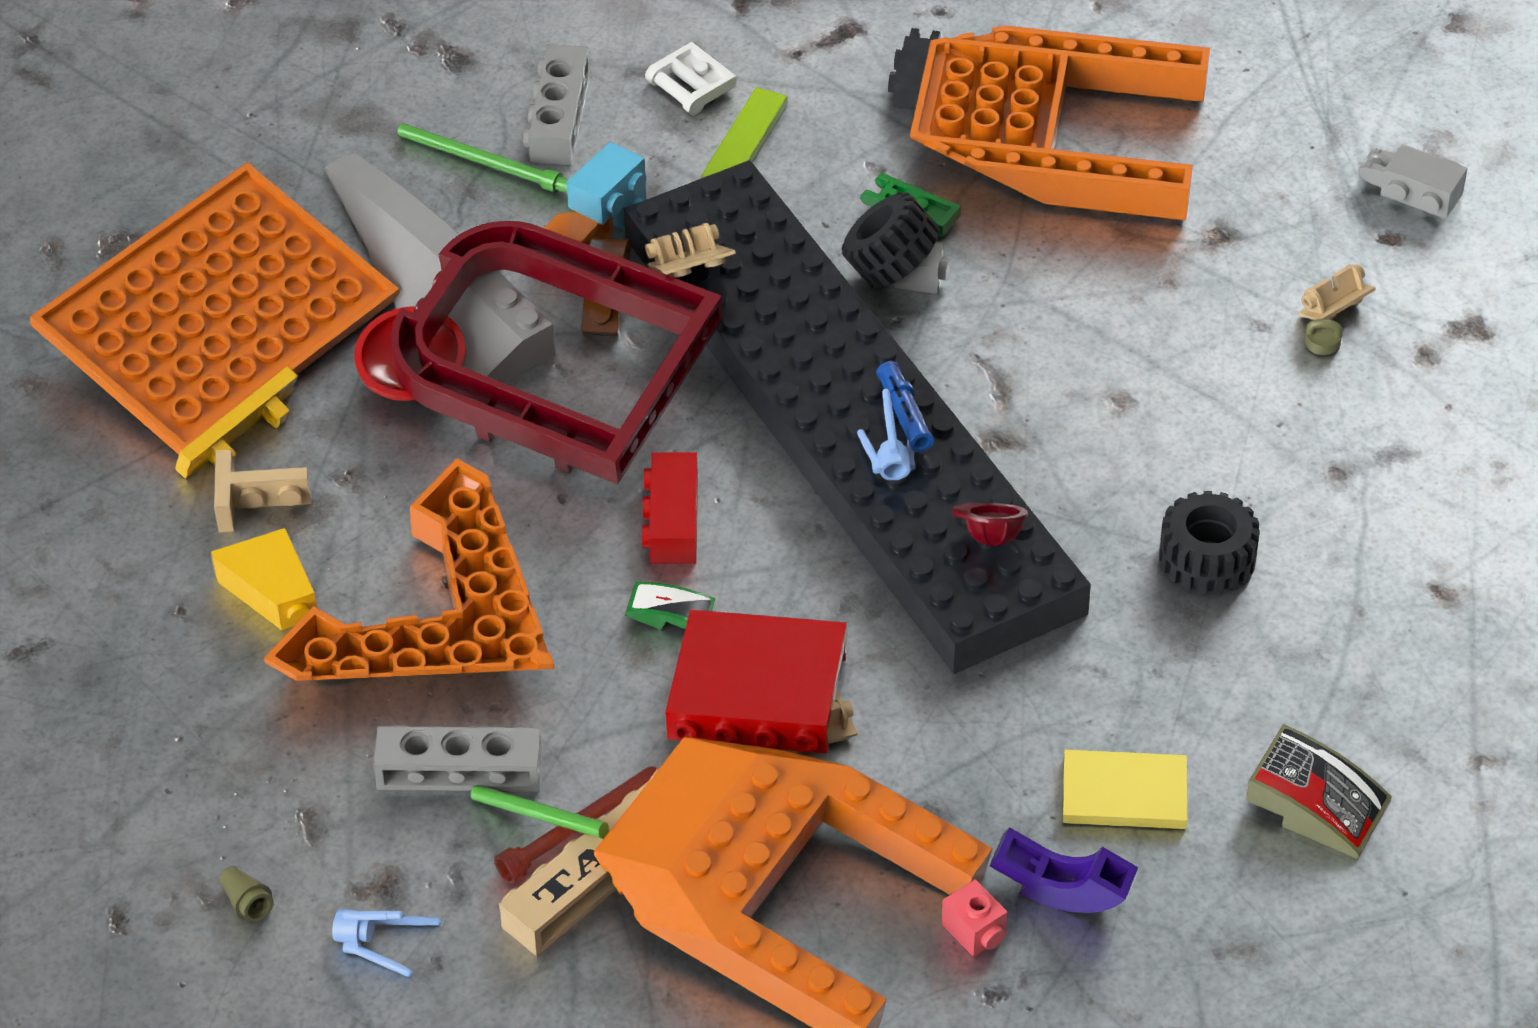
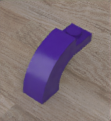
M1010 827L1002 835L989 865L1022 885L1019 892L1021 896L1051 908L1077 913L1105 911L1121 904L1126 900L1138 870L1137 866L1104 847H1101L1096 853L1085 857L1065 856L1043 847Z

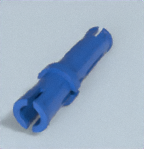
M888 361L881 364L877 369V376L882 382L883 388L890 391L892 407L909 440L911 449L915 452L928 450L933 445L934 438L929 432L922 413L914 400L915 392L912 385L905 381L898 363ZM897 390L900 391L902 395L901 397H898L896 393ZM903 403H906L907 405L906 410L903 408ZM909 415L912 416L914 422H910L908 418Z

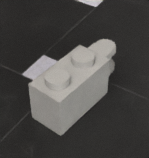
M1401 144L1395 154L1378 148L1371 150L1367 156L1368 162L1362 163L1358 170V174L1363 180L1382 188V196L1447 219L1463 194L1468 167Z

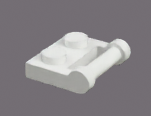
M693 42L652 64L645 73V79L649 83L663 88L681 102L683 109L692 116L700 113L705 104L736 87V75ZM673 72L696 91L690 93L668 75Z

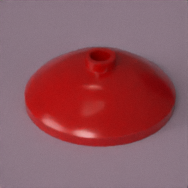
M415 306L402 308L414 313ZM398 308L380 315L366 326L356 342L354 360L359 377L370 390L388 399L413 401L415 399L405 390L399 379L391 344L393 323L401 309ZM447 316L431 340L428 349L438 357L463 367L466 359L464 336L458 325Z

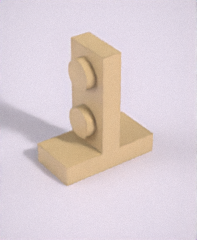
M216 450L214 510L219 533L234 532L235 509L311 504V488L307 467L235 472L232 451Z

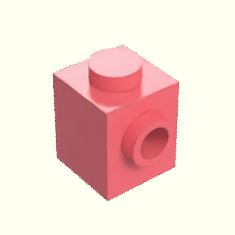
M974 879L942 900L941 924L975 957L986 949H994L1003 941L1006 936L1008 912Z

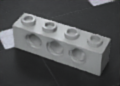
M547 44L545 58H539L538 78L540 81H534L533 101L535 104H529L528 124L530 128L525 127L523 132V148L529 149L530 163L572 166L590 74L588 46Z
M378 726L373 763L377 790L471 791L475 785H481L498 791L539 792L542 764L540 728H527L523 726L514 728L485 726Z

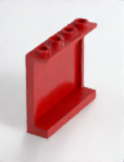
M690 609L665 710L667 739L681 741L684 737L780 750L828 754V728L841 662L846 661L848 652L847 622Z

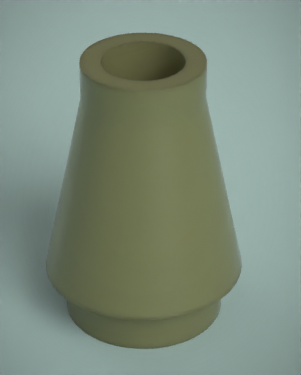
M230 866L221 873L219 883L225 889L239 918L250 922H258L268 916L274 905L272 891L268 886L246 874L238 866Z

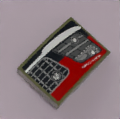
M1283 724L1249 779L1246 801L1283 816L1282 827L1358 859L1389 806L1392 796L1378 782L1343 755L1305 733Z

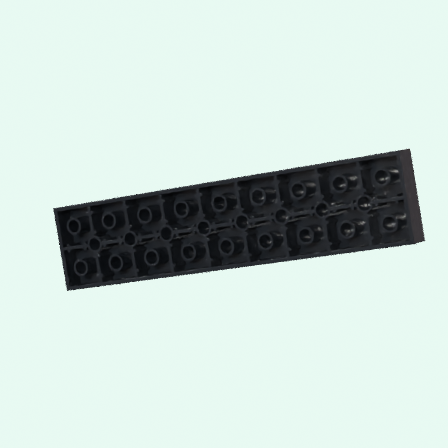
M750 160L624 208L625 239L631 240L632 249L647 268V264L655 262L654 258H648L645 245L650 244L651 239L665 235L671 236L673 232H677L685 252L682 230L687 229L690 234L689 228L702 225L703 223H708L709 226L716 225L719 238L714 239L715 244L735 250L736 254L726 256V262L721 265L705 268L703 263L690 267V274L676 278L722 297L723 320L706 347L953 674L1088 615L1090 582ZM888 361L898 363L905 381L912 385L915 392L914 400L922 413L929 432L934 438L931 448L924 452H914L916 468L900 480H887L880 473H873L871 460L857 434L859 429H863L876 453H878L881 444L888 440L882 394L884 388L876 373L879 366ZM897 390L896 393L898 397H901L902 395L900 391ZM903 403V408L906 410L907 405L906 403ZM893 409L897 440L907 447L908 438ZM967 503L1010 504L1025 508L1028 511V516L1023 520L1022 529L1014 540L1004 545L989 546L980 543L972 537L967 529L966 519L954 516L952 508Z

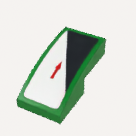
M635 582L625 616L660 630L665 622L685 629L690 609L712 611L716 598L675 585Z

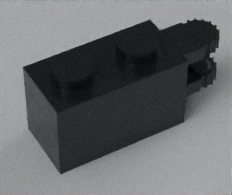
M911 28L910 35L905 36L902 49H896L894 57V69L896 72H890L888 81V92L894 93L893 107L916 109L931 40L940 39V31L933 30L930 39L920 38L921 34L918 28Z

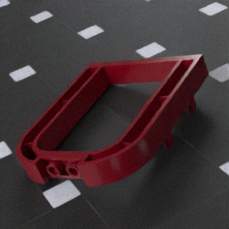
M496 221L481 224L464 231L452 239L440 251L438 255L441 271L436 274L432 288L425 298L418 300L414 313L403 308L400 309L393 323L391 344L397 373L402 385L411 397L423 406L475 427L476 435L479 438L491 442L494 438L493 435H496L553 458L555 468L570 474L573 466L619 484L723 320L722 297L716 293L540 226L521 221ZM499 270L518 272L680 335L620 429L444 360L429 351L428 348L431 340L467 287L477 277L490 271Z

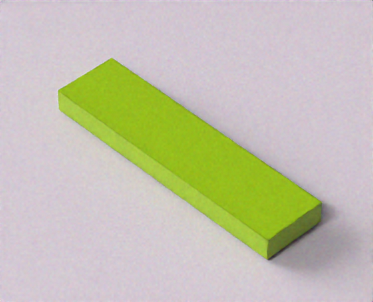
M755 87L701 174V178L748 160L753 162L788 105V96Z

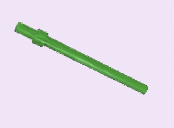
M401 123L398 127L397 134L400 137L538 183L542 189L554 193L558 191L567 193V181L569 179L564 178L561 172L549 168L544 171L405 123Z

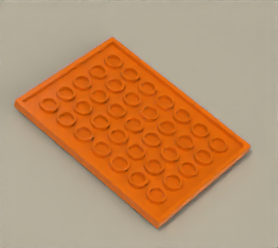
M246 162L31 315L30 323L34 329L179 454L182 449L285 367L288 366L297 375L391 304L399 294V288Z

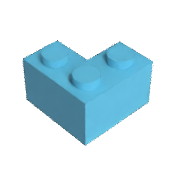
M610 141L567 181L568 208L602 225L613 216V224L625 230L624 208L647 199L645 158Z

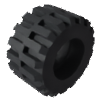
M897 193L876 203L855 222L842 244V255L872 288L886 287L906 277L925 260L938 239L939 227L909 193Z
M1204 491L1200 495L1193 492L1188 494L1187 499L1180 497L1174 501V506L1167 508L1162 521L1159 561H1162L1161 567L1164 573H1170V580L1174 583L1181 582L1182 588L1186 590L1197 589L1200 594H1206L1207 591H1213L1214 594H1222L1223 589L1227 588L1232 591L1238 588V583L1244 584L1249 579L1250 573H1253L1256 564L1260 535L1258 518L1253 517L1254 511L1249 506L1243 507V501L1239 498H1228L1229 494L1220 492V495L1212 494V491ZM1202 541H1210L1215 543H1205Z

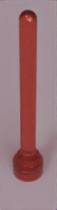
M654 766L645 768L576 814L597 820L600 816L620 805L629 792L637 791L648 782L657 768ZM557 825L524 848L516 847L513 849L508 847L494 857L495 867L507 883L514 884L527 875V870L531 868V862L578 831Z

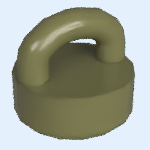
M1316 319L1309 322L1305 331V346L1311 352L1319 355L1335 353L1341 346L1342 326L1330 319Z

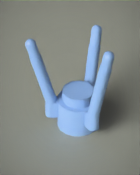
M884 389L882 394L888 440L881 444L878 453H876L864 430L859 429L857 434L871 460L873 473H880L887 480H900L916 468L914 461L915 451L911 449L909 440H907V447L897 440L890 391Z
M340 908L334 918L332 933L334 941L344 943V953L357 954L394 972L410 977L413 974L410 968L361 946L363 941H371L374 933V924L438 926L442 921L438 917L404 916L402 911H357Z

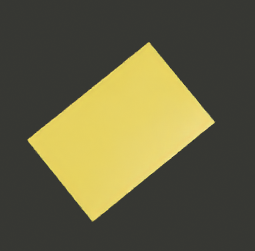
M1064 749L1063 823L1186 829L1187 755Z

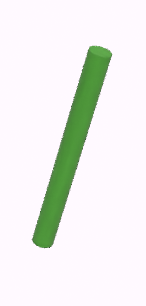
M475 785L471 790V798L474 801L603 839L609 831L608 823L481 785Z

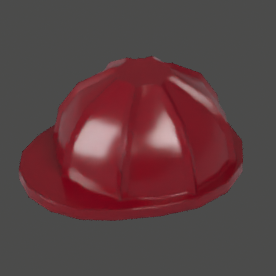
M967 503L952 508L954 516L966 519L967 529L972 537L980 543L989 546L1004 545L1014 540L1022 529L1023 520L1028 516V511L1025 508L1010 504Z

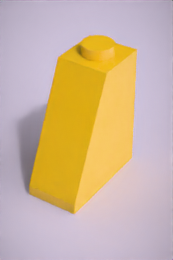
M285 528L211 551L215 577L218 583L280 630L295 626L313 606L317 607L315 592Z

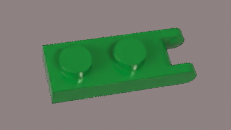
M880 173L875 178L876 185L882 188L879 194L865 190L860 195L861 201L872 207L894 194L909 193L939 227L938 235L941 237L947 233L961 216V205L884 173Z

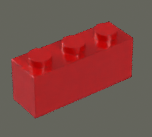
M652 452L651 468H644V491H650V496H643V519H649V525H642V548H649L650 564H697V452Z

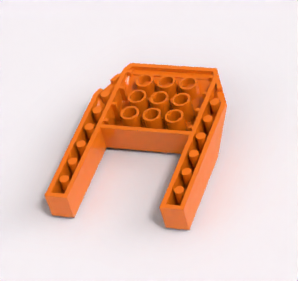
M1006 25L993 27L992 33L975 37L973 32L959 34L954 38L944 37L931 40L910 138L1043 204L1186 220L1193 165L1055 149L1066 87L1204 102L1210 48Z
M684 737L594 850V856L602 868L610 873L613 878L612 883L620 895L624 894L634 909V916L643 928L812 1028H878L881 1024L887 998L751 919V917L822 822L949 895L974 879L980 883L986 874L993 848L850 766L778 749Z

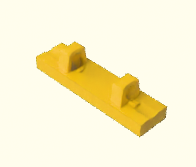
M288 366L285 367L182 449L179 453L175 469L187 479L208 461L215 465L216 450H231L234 462L236 452L229 444L261 418H264L276 429L287 421L290 410L282 402L292 394L293 386L298 376Z

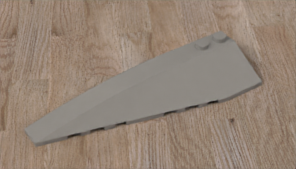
M353 152L325 166V173L339 200L343 202L350 222H353L358 237L362 245H365L374 268L399 288V294L393 300L395 309L416 306L420 298H425L432 288L436 274L441 271L438 254L459 233L404 187ZM490 271L477 277L467 287L448 315L458 325L464 336L466 359L463 367L502 383L556 355L553 323L499 271Z

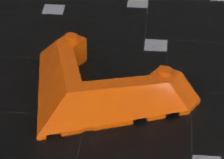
M457 458L410 505L411 536L443 553L453 610L441 611L442 616L418 619L417 615L387 618L386 624L362 627L361 622L344 624L313 606L264 657V663L295 681L554 669V662L551 653L547 650L543 631L535 608L532 607L530 594L516 554L506 534L504 520L499 506L494 500L488 475Z

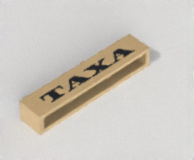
M648 782L637 791L629 792L620 805L609 814L600 816L597 820L608 823L610 831ZM583 834L578 839L571 840L559 855L549 863L540 865L531 878L520 887L511 889L499 903L502 928L534 955L538 956L617 890L612 883L613 878L610 873L602 868L594 856V850L603 839Z

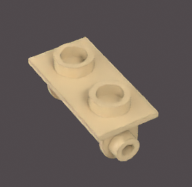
M1349 264L1331 275L1334 288L1332 287L1331 280L1324 279L1305 290L1304 296L1301 298L1305 308L1298 312V316L1313 320H1332L1340 311L1362 302L1363 298L1374 292L1376 288L1364 284L1363 277L1365 276V271L1361 265Z

